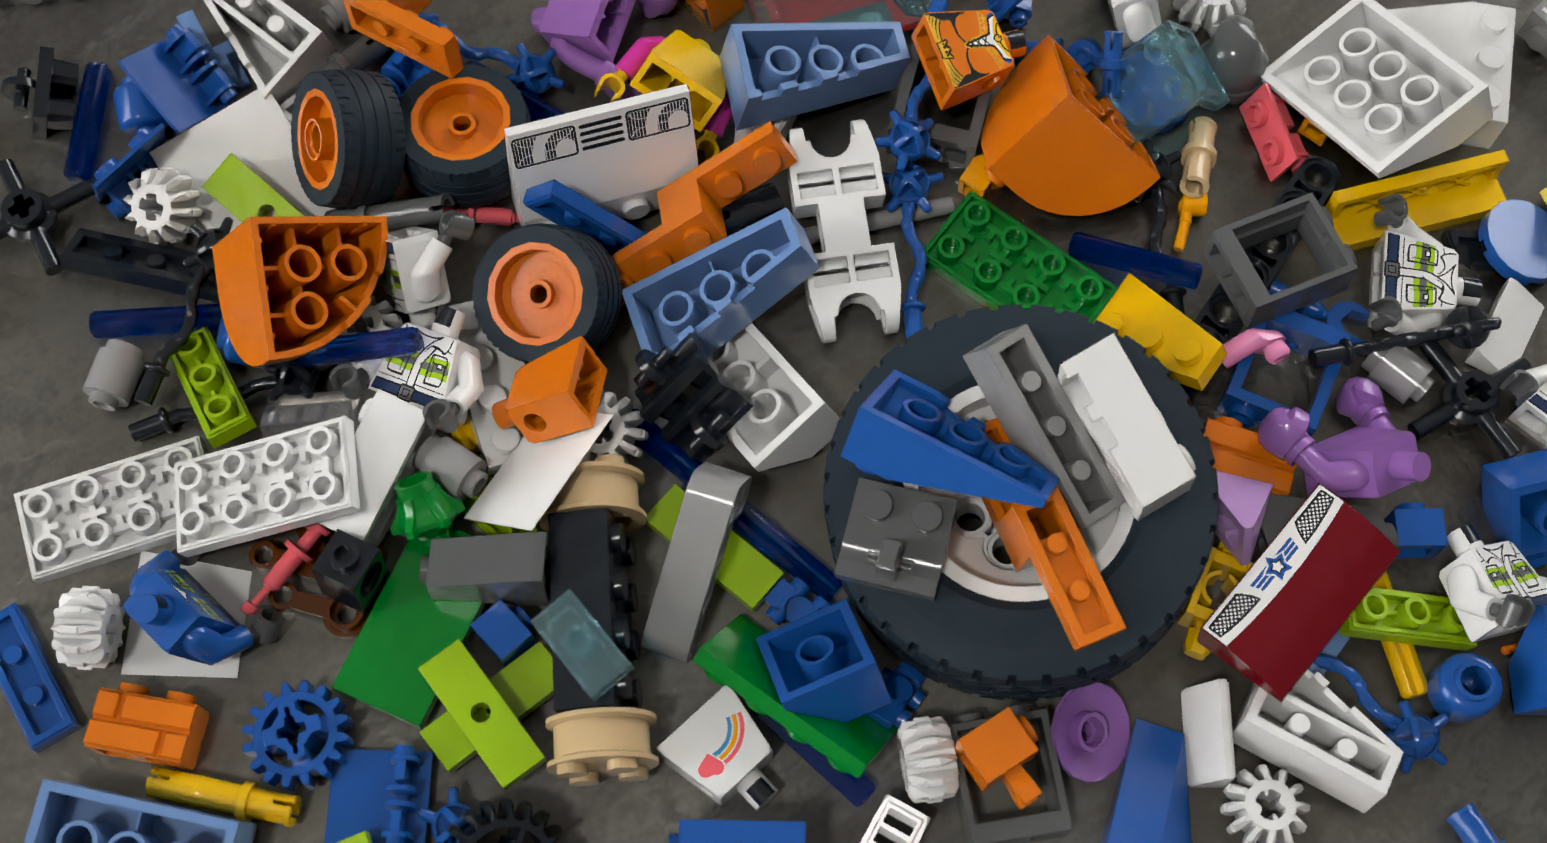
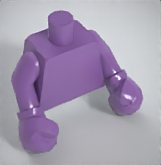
M549 0L547 7L534 9L531 23L535 32L539 33L550 44V48L555 49V57L570 69L595 81L594 85L597 86L603 75L608 73L615 74L617 72L615 69L616 64L612 62L614 61L635 2L639 3L640 10L644 16L656 18L659 15L670 13L675 8L678 0ZM627 80L625 82V91L620 100L643 94L630 86L631 81ZM602 89L611 99L615 95L611 89Z
M1355 376L1347 379L1336 395V412L1350 417L1356 424V427L1315 444L1316 441L1307 433L1310 422L1309 414L1298 407H1294L1291 410L1276 407L1265 416L1258 427V442L1266 451L1280 460L1286 461L1291 467L1297 464L1304 471L1307 496L1320 483L1338 497L1379 498L1416 481H1425L1431 471L1430 457L1424 452H1418L1416 437L1412 432L1397 430L1388 419L1390 413L1384 407L1383 395L1379 386L1368 378Z

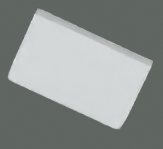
M1510 277L1500 288L1487 315L1488 318L1499 317L1502 321L1501 327L1497 330H1492L1487 340L1480 347L1471 349L1465 360V363L1489 375L1494 374L1522 357L1545 308L1517 280Z
M1217 679L1187 687L1181 692L1188 786L1192 788H1224L1236 777L1229 682H1227V679Z

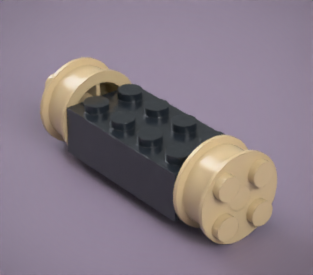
M617 454L601 455L596 457L595 461L580 462L540 519V527L549 533L554 711L558 713L547 718L545 721L546 729L553 732L554 759L549 761L546 766L549 773L557 775L559 778H569V785L593 786L600 783L599 777L618 776L619 781L624 782L643 781L649 779L648 770L659 765L658 756L651 754L649 728L656 724L657 716L652 711L641 709L643 705L642 686L639 679H634L633 660L640 659L641 648L638 632L636 630L632 631L631 613L638 611V593L635 583H630L629 566L636 564V548L633 537H628L626 534L641 528L647 522V514L639 507L638 489L645 483V474L639 468L625 464L624 457Z

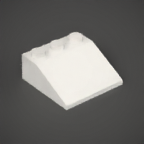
M1472 1L1388 9V11L1489 85L1493 119L1461 144L1490 149L1508 123L1516 9Z

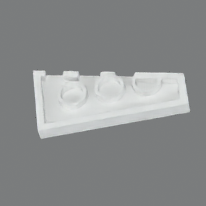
M469 301L447 307L467 314L457 340L480 350L484 390L482 395L468 409V416L477 440L481 458L487 463L486 474L490 476L498 472L524 436L517 426L506 430L501 429L493 418L492 406L494 403L508 398L515 373L525 363L505 355V353L498 350L499 348L492 345V342L486 338V334H483L482 328L478 324L479 321L475 317L474 302Z

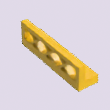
M1503 149L1334 191L1325 208L1330 212L1334 229L1343 244L1349 245L1353 251L1376 245L1384 231L1388 230L1387 225L1380 227L1374 223V215L1384 210L1378 204V199L1392 194H1399L1406 200L1408 216L1425 232L1482 219L1499 202L1507 201L1497 177L1508 164L1509 159Z

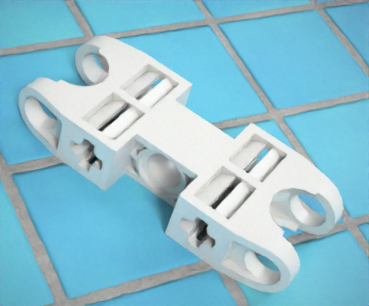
M861 119L850 122V144L846 151L835 157H825L818 154L813 149L811 142L805 141L802 128L790 129L789 144L794 149L798 161L788 167L787 172L793 216L795 219L816 216L822 253H815L820 268L804 280L808 309L820 340L823 344L836 342V318L845 306L853 303L869 307L874 313L876 320H881L885 335L898 333L901 307V280L895 245L893 242L871 246L865 209L882 207L886 195L879 152L866 121Z

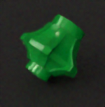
M429 471L414 473L398 481L394 485L397 494L396 516L390 525L392 535H406L407 540L418 539L424 547H430L431 539L450 538L451 535L448 529L451 527L455 517L465 510L463 500L445 492L438 482H434Z

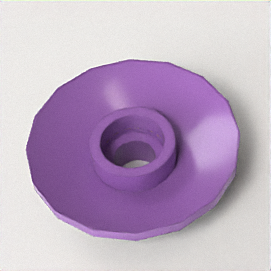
M1099 682L1082 688L1070 689L1065 693L1055 709L1051 724V739L1056 749L1059 766L1070 777L1087 783L1102 781L1117 770L1128 748L1130 718L1124 701L1113 688Z

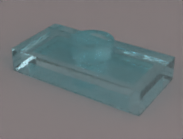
M568 589L530 621L594 701L634 669V666L571 589Z

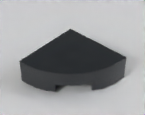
M1445 229L1441 235V242L1444 247L1454 249L1458 253V267L1473 276L1489 279L1494 274L1495 269L1488 263L1483 254L1487 249L1484 245V240L1479 242L1478 231Z

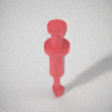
M490 206L475 207L474 209L444 207V211L456 210L457 212L467 214L468 217L475 220V223L509 227L515 224V222L520 223L513 209Z
M314 523L304 527L307 531L297 543L287 539L284 545L289 549L263 578L264 586L251 601L247 600L240 611L249 615L256 613L259 604L270 591H278L303 561L308 564L311 563L313 558L307 552L322 535L327 537L330 531L323 525Z

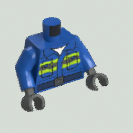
M177 539L171 547V551H162L141 566L133 575L129 587L131 596L125 601L123 605L124 610L165 652L174 656L213 666L252 647L253 640L266 645L274 643L285 621L284 618L278 621H270L275 608L271 605H263L257 609L251 626L240 625L186 569L180 568V564L184 566L194 565L201 554L191 557L178 554Z

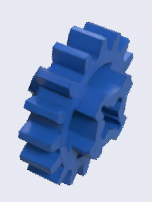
M307 680L301 681L298 691H295L287 682L282 683L281 695L277 698L266 691L263 694L264 700L267 703L265 708L262 710L257 707H251L249 710L257 719L255 725L242 727V732L253 738L252 742L242 747L243 753L249 757H256L249 765L251 770L258 775L265 773L263 780L273 787L282 781V787L289 792L295 791L299 780L305 787L312 790L315 789V776L321 774L328 780L334 778L330 765L333 762L345 765L348 760L340 753L341 747L354 745V739L343 733V730L354 725L353 719L347 714H340L346 707L345 703L339 697L331 699L332 692L324 685H321L314 692V686ZM303 705L317 707L325 715L320 716L316 713L308 716V712L304 710ZM299 725L306 731H303L298 734V729H300ZM296 738L299 740L297 746L291 742ZM277 755L279 758L288 756V760L292 762L293 767L277 764L272 756Z

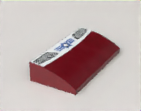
M1319 483L1200 628L1198 643L1282 703L1398 557L1400 551L1363 515Z

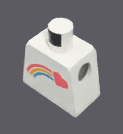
M723 686L657 747L658 755L665 764L721 806L739 792L756 811H759L779 791L761 772L773 759V751L735 692L728 686Z

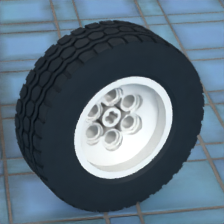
M1022 304L998 305L997 310L990 311L989 307L965 311V316L959 318L955 314L934 323V328L929 330L926 326L906 338L903 347L900 344L894 347L881 358V366L879 368L874 365L858 385L860 391H854L842 412L843 418L839 419L830 442L831 450L829 449L824 473L825 483L823 485L825 521L835 566L841 550L859 477L958 500V509L935 602L841 580L844 590L859 617L868 625V629L881 644L891 649L890 652L909 666L911 665L919 673L937 683L947 684L948 688L969 695L972 692L980 694V697L1004 701V698L1013 701H1037L1038 698L1052 699L1062 697L1070 689L1082 688L1097 682L1103 683V680L1115 677L1131 667L1132 663L1139 661L1164 637L1189 601L1208 562L1215 538L1214 531L1217 528L1219 504L1216 498L1219 496L1217 470L1212 466L1215 464L1209 438L1208 436H1203L1206 430L1195 406L1189 407L1190 397L1177 379L1171 381L1169 378L1170 371L1154 355L1148 357L1145 354L1146 348L1127 335L1124 338L1117 335V329L1098 320L1094 323L1087 321L1088 316L1064 310L1063 314L1055 312L1054 307L1031 305V309H1022ZM1027 324L1058 379L1060 364L1109 335L1115 334L1155 406L1163 415L1166 425L1177 444L1185 447L1196 467V470L1193 471L1196 477L1189 491L1141 520L1137 521L1126 503H1124L1089 527L1078 528L1126 626L1124 631L1075 652L1035 567L1032 566L1016 572L1012 563L1002 564L994 558L993 551L997 547L1002 546L1003 542L981 497L887 480L878 475L867 474L859 470L854 463L841 457L859 407L894 369L938 390L951 400L948 409L966 422L969 418L975 417L984 423L997 417L962 357L963 355L1003 331ZM972 513L979 516L984 524L976 531H966L960 528L956 521L960 516Z

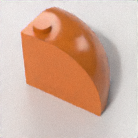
M1049 34L1026 55L1009 75L994 98L983 124L981 145L986 162L984 171L990 180L1000 188L1006 185L1027 203L1050 213L1067 216H1085L1107 212L1132 201L1161 177L1144 145L1140 141L1135 143L1134 137L1125 127L1128 122L1107 96H1104L1100 101L1097 99L1096 95L1098 93L1086 77L1087 73Z
M387 216L249 217L216 243L212 250L222 317L229 339L239 357L250 366H264L290 361L317 350L348 329L360 317L372 300L370 296L376 286L379 275L383 273L387 255V245L385 240H388Z

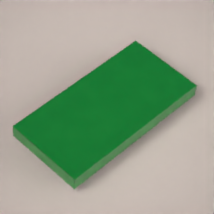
M971 190L924 247L927 257L925 267L980 304L989 307L991 311L997 310L998 305L1022 304V309H1031V305L1054 307L1055 312L1063 314L1064 310L1085 315L1088 316L1087 321L1094 323L1119 288Z
M453 527L448 529L451 535L450 538L472 536ZM418 539L408 540L339 671L332 688L338 693L423 730L438 700V696L418 668L458 639L465 646L473 631L470 624L480 617L486 602L432 600L426 589V584H420L419 581L422 554L429 555L430 547H424Z
M742 614L699 648L693 661L704 669L706 676L711 681L719 685L728 686L742 696L746 704L753 711L770 716L784 726L789 736L795 741L809 744L826 756L830 765L839 772L851 774L859 779L893 739L899 729L892 725L890 730H888L866 714L848 722H841L784 710L756 641L757 637L768 632Z

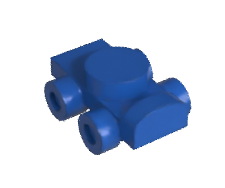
M795 577L790 584L782 578L764 599V602L770 606L765 615L778 626L785 619L788 623H791L828 607L830 604L819 595L813 602L809 601L805 595L811 588L798 577Z
M901 662L894 672L887 667L881 672L892 703L866 714L888 730H890L892 725L899 728L902 722L909 721L912 713L905 709L908 705L917 710L927 695L919 690L925 680V676L919 673L916 668L904 662Z

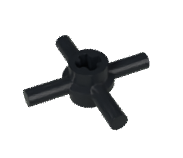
M12 159L1 160L0 177L8 195L1 204L0 241L11 237L19 242L33 245L46 274L53 276L61 273L63 269L61 268L60 258L51 241L58 228V213L94 197L95 193L91 182L87 179L48 197L41 192L26 188Z
M1426 341L1419 349L1445 381V384L1441 390V405L1407 425L1408 431L1415 435L1416 440H1420L1448 422H1452L1459 426H1479L1504 460L1512 458L1521 452L1522 449L1495 414L1500 402L1499 392L1501 390L1498 387L1516 370L1531 369L1532 366L1529 361L1521 357L1492 375L1479 370L1461 372L1438 341Z

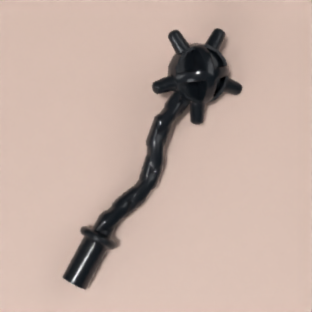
M1146 139L1143 141V145L1153 160L1161 178L1136 197L1134 201L1141 203L1146 193H1149L1152 202L1155 204L1154 226L1150 230L1148 248L1152 254V261L1166 282V288L1160 291L1159 296L1185 315L1183 296L1186 295L1187 290L1179 286L1177 276L1172 272V266L1161 252L1163 229L1167 226L1168 209L1167 204L1164 202L1162 189L1164 188L1172 194H1176L1179 191V187L1170 178L1172 175V165L1180 160L1182 155L1179 151L1165 156L1161 152L1154 151L1152 140Z
M225 217L220 228L207 231L203 230L196 223L190 225V231L197 238L194 246L195 254L184 259L182 264L185 268L200 265L196 269L194 277L187 285L184 298L186 310L183 327L166 342L162 350L156 353L152 363L145 362L143 364L146 372L135 395V401L147 406L153 405L164 377H169L171 374L166 369L169 358L187 344L191 334L196 331L199 317L197 303L201 285L213 271L216 278L212 247L230 233L233 224L232 218Z
M1462 306L1456 308L1448 315L1444 326L1430 328L1424 332L1415 331L1402 333L1394 337L1376 338L1372 341L1359 342L1352 345L1349 339L1342 338L1338 344L1310 349L1308 359L1313 368L1337 363L1350 366L1353 364L1355 356L1371 354L1374 351L1388 350L1395 346H1413L1425 341L1435 342L1445 340L1446 338L1458 348L1474 349L1480 347L1487 340L1492 330L1499 329L1502 321L1499 317L1488 318L1481 309L1474 306Z
M306 354L290 361L278 363L277 365L272 364L266 367V372L273 375L252 380L239 387V390L244 399L257 392L273 389L268 394L269 399L275 401L283 394L291 396L303 394L306 399H311L314 396L312 390L318 381L319 371L330 367L331 361L329 358L313 361ZM160 407L157 414L128 425V429L133 440L138 442L165 430L168 433H173L175 423L198 420L193 407L178 408L170 412L164 407Z

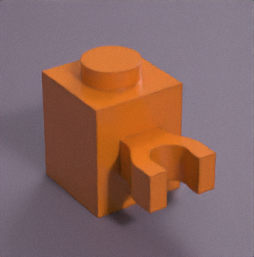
M1007 707L957 741L954 747L955 753L982 793L1002 780L1020 811L1035 802L1038 796L1042 794L1034 780L1022 767L1031 761L1039 750L1034 744L1038 741L1037 734L1023 715L1016 717L1011 709Z

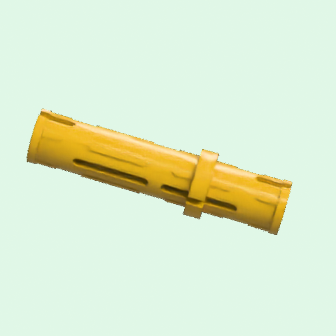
M155 765L150 771L152 775H157V778L148 776L145 786L146 796L150 798L156 797L234 814L236 819L249 822L254 818L285 825L289 828H292L297 822V819L291 817V814L299 816L302 803L300 795H290L262 789L258 786V782L247 780L243 784L168 769L160 765Z

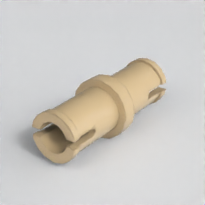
M1205 116L1196 117L1195 123L1192 120L1190 121L1187 144L1181 151L1182 158L1180 161L1183 165V173L1179 187L1184 195L1191 198L1202 197V191L1205 194L1208 193L1210 171L1217 161V151L1214 147L1217 124L1213 119Z

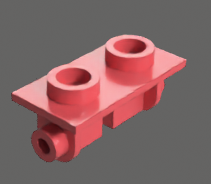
M1264 83L1239 109L1270 182H1275L1288 169L1294 174L1306 158H1309L1310 155L1305 151L1298 133H1289V130L1295 125L1285 105L1286 101L1271 90L1268 83Z

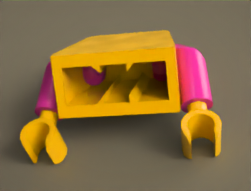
M675 30L667 38L651 36L638 39L616 64L615 69L617 72L615 74L608 73L603 75L594 92L596 97L600 90L605 88L611 89L615 95L610 102L621 99L627 80L631 81L630 86L642 94L687 84L694 129L699 132L705 131L704 135L695 141L696 150L701 149L704 152L705 161L719 153L716 138H722L732 117L720 56L711 51L706 41L693 39L680 30Z

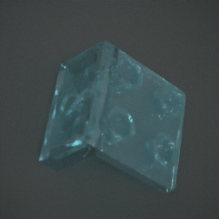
M1166 20L1122 53V58L1126 59V68L1121 70L1120 96H1110L1115 107L1128 122L1125 126L1134 137L1135 143L1138 141L1143 143L1144 140L1149 139L1195 106H1201L1216 112L1230 102L1192 30L1171 20ZM1100 69V70L1098 71V74H1099V76H1100V78H1101V80H1102V79H1103V69Z

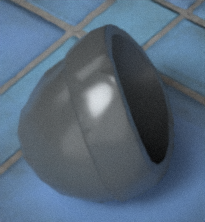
M1236 14L1221 20L1215 35L1200 47L1194 61L1195 76L1203 89L1213 98L1232 105L1244 103L1264 84L1261 81V76L1264 75L1266 68L1272 64L1267 50L1255 34L1254 23L1250 19L1245 18V16Z

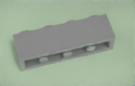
M1027 324L1003 331L962 356L1011 444L1060 478L1057 487L1078 528L1089 527L1126 502Z

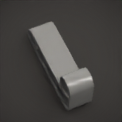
M706 461L694 470L685 491L641 641L642 648L686 663L690 661L699 639L733 523L740 516L751 487L752 476Z

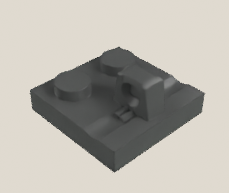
M859 477L834 572L835 578L935 602L958 509V500Z

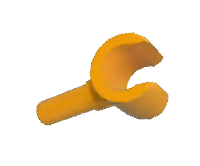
M1203 191V196L1200 198H1191L1183 195L1178 203V215L1180 218L1173 245V250L1184 251L1192 217H1205L1208 194H1205Z

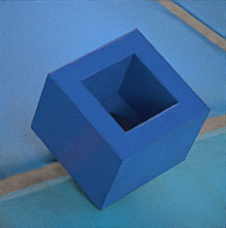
M1420 502L1403 503L1397 505L1384 519L1385 523L1391 522L1398 535V550L1400 553L1396 559H1433L1448 546L1443 508H1425V504Z
M501 599L470 624L477 637L504 667L536 644L531 633L536 628L534 622L521 607L517 605L510 610Z

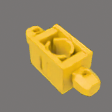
M1221 540L1217 548L1212 547L1204 572L1177 621V624L1188 628L1183 642L1184 654L1202 661L1211 651L1198 643L1200 628L1221 604L1219 603L1214 610L1208 608L1212 603V599L1207 595L1206 586H1213L1220 579L1224 581L1220 589L1227 596L1253 565L1250 562V564L1241 566Z

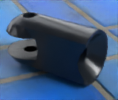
M772 182L747 192L721 208L727 237L784 209L781 196Z

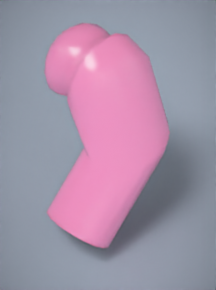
M1251 328L1223 344L1227 356L1222 363L1228 369L1251 354H1264L1265 359L1270 364L1275 365L1288 358L1290 348L1284 342L1286 337L1279 331Z

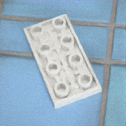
M341 416L174 463L177 553L185 557L195 556L360 511L354 421L347 416Z
M198 435L15 493L14 498L32 580L39 585L176 541L174 463L207 454L201 437Z

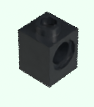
M337 529L311 568L323 595L362 613H365L390 574L380 548Z

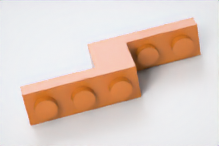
M343 0L352 29L451 79L464 69L459 51V42L456 36L446 27H438L418 16L432 3L431 0Z
M771 121L657 191L662 225L611 255L617 265V270L620 272L623 289L726 238L727 233L721 208L798 162L794 149ZM623 297V302H622L621 306L624 305V304H626V303H625V300H624V297Z
M997 418L984 422L987 425L984 433L988 438L997 444H1011ZM1058 487L1055 488L1043 509L981 497L1016 572L1032 566L1035 567L1075 652L1117 635L1126 629Z

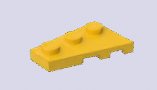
M1128 273L1096 319L1117 329V335L1124 338L1127 335L1146 348L1145 354L1148 357L1154 355L1170 371L1169 378L1171 381L1177 379L1180 384L1203 391L1227 356L1220 341L1131 273Z

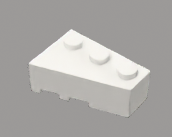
M204 0L265 100L272 93L278 105H281L298 91L300 82L307 74L319 70L326 64L328 56L338 52L320 29L282 0Z
M1114 333L1060 364L1058 380L1126 500V505L1137 521L1190 490L1196 477L1193 472L1196 470L1195 463L1185 447L1177 444L1166 425L1163 415L1155 406Z
M378 389L374 398H369L362 406L358 416V423L360 425L355 432L360 511L318 523L334 531H337V529L342 530L378 547L396 516L397 494L394 485L401 479L420 472V469L414 466V458L425 440L435 434L441 438L449 437L451 433L445 432L440 423L436 429L430 430L423 417L422 409Z
M1308 669L1282 703L1253 682L1232 727L1233 743L1273 765L1287 770L1288 773L1362 813H1366L1386 796L1404 752L1355 706L1350 709L1327 687L1330 682L1319 672L1313 674Z

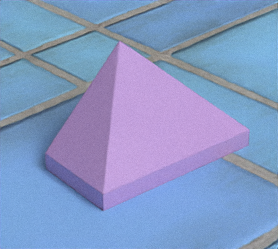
M1217 471L1219 496L1216 500L1218 501L1219 508L1217 528L1214 532L1238 563L1244 566L1251 562L1273 484Z

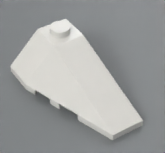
M750 323L709 356L717 365L718 372L732 381L736 388L752 398L754 406L727 432V435L758 472L812 458L832 439L840 419L838 415L753 323Z

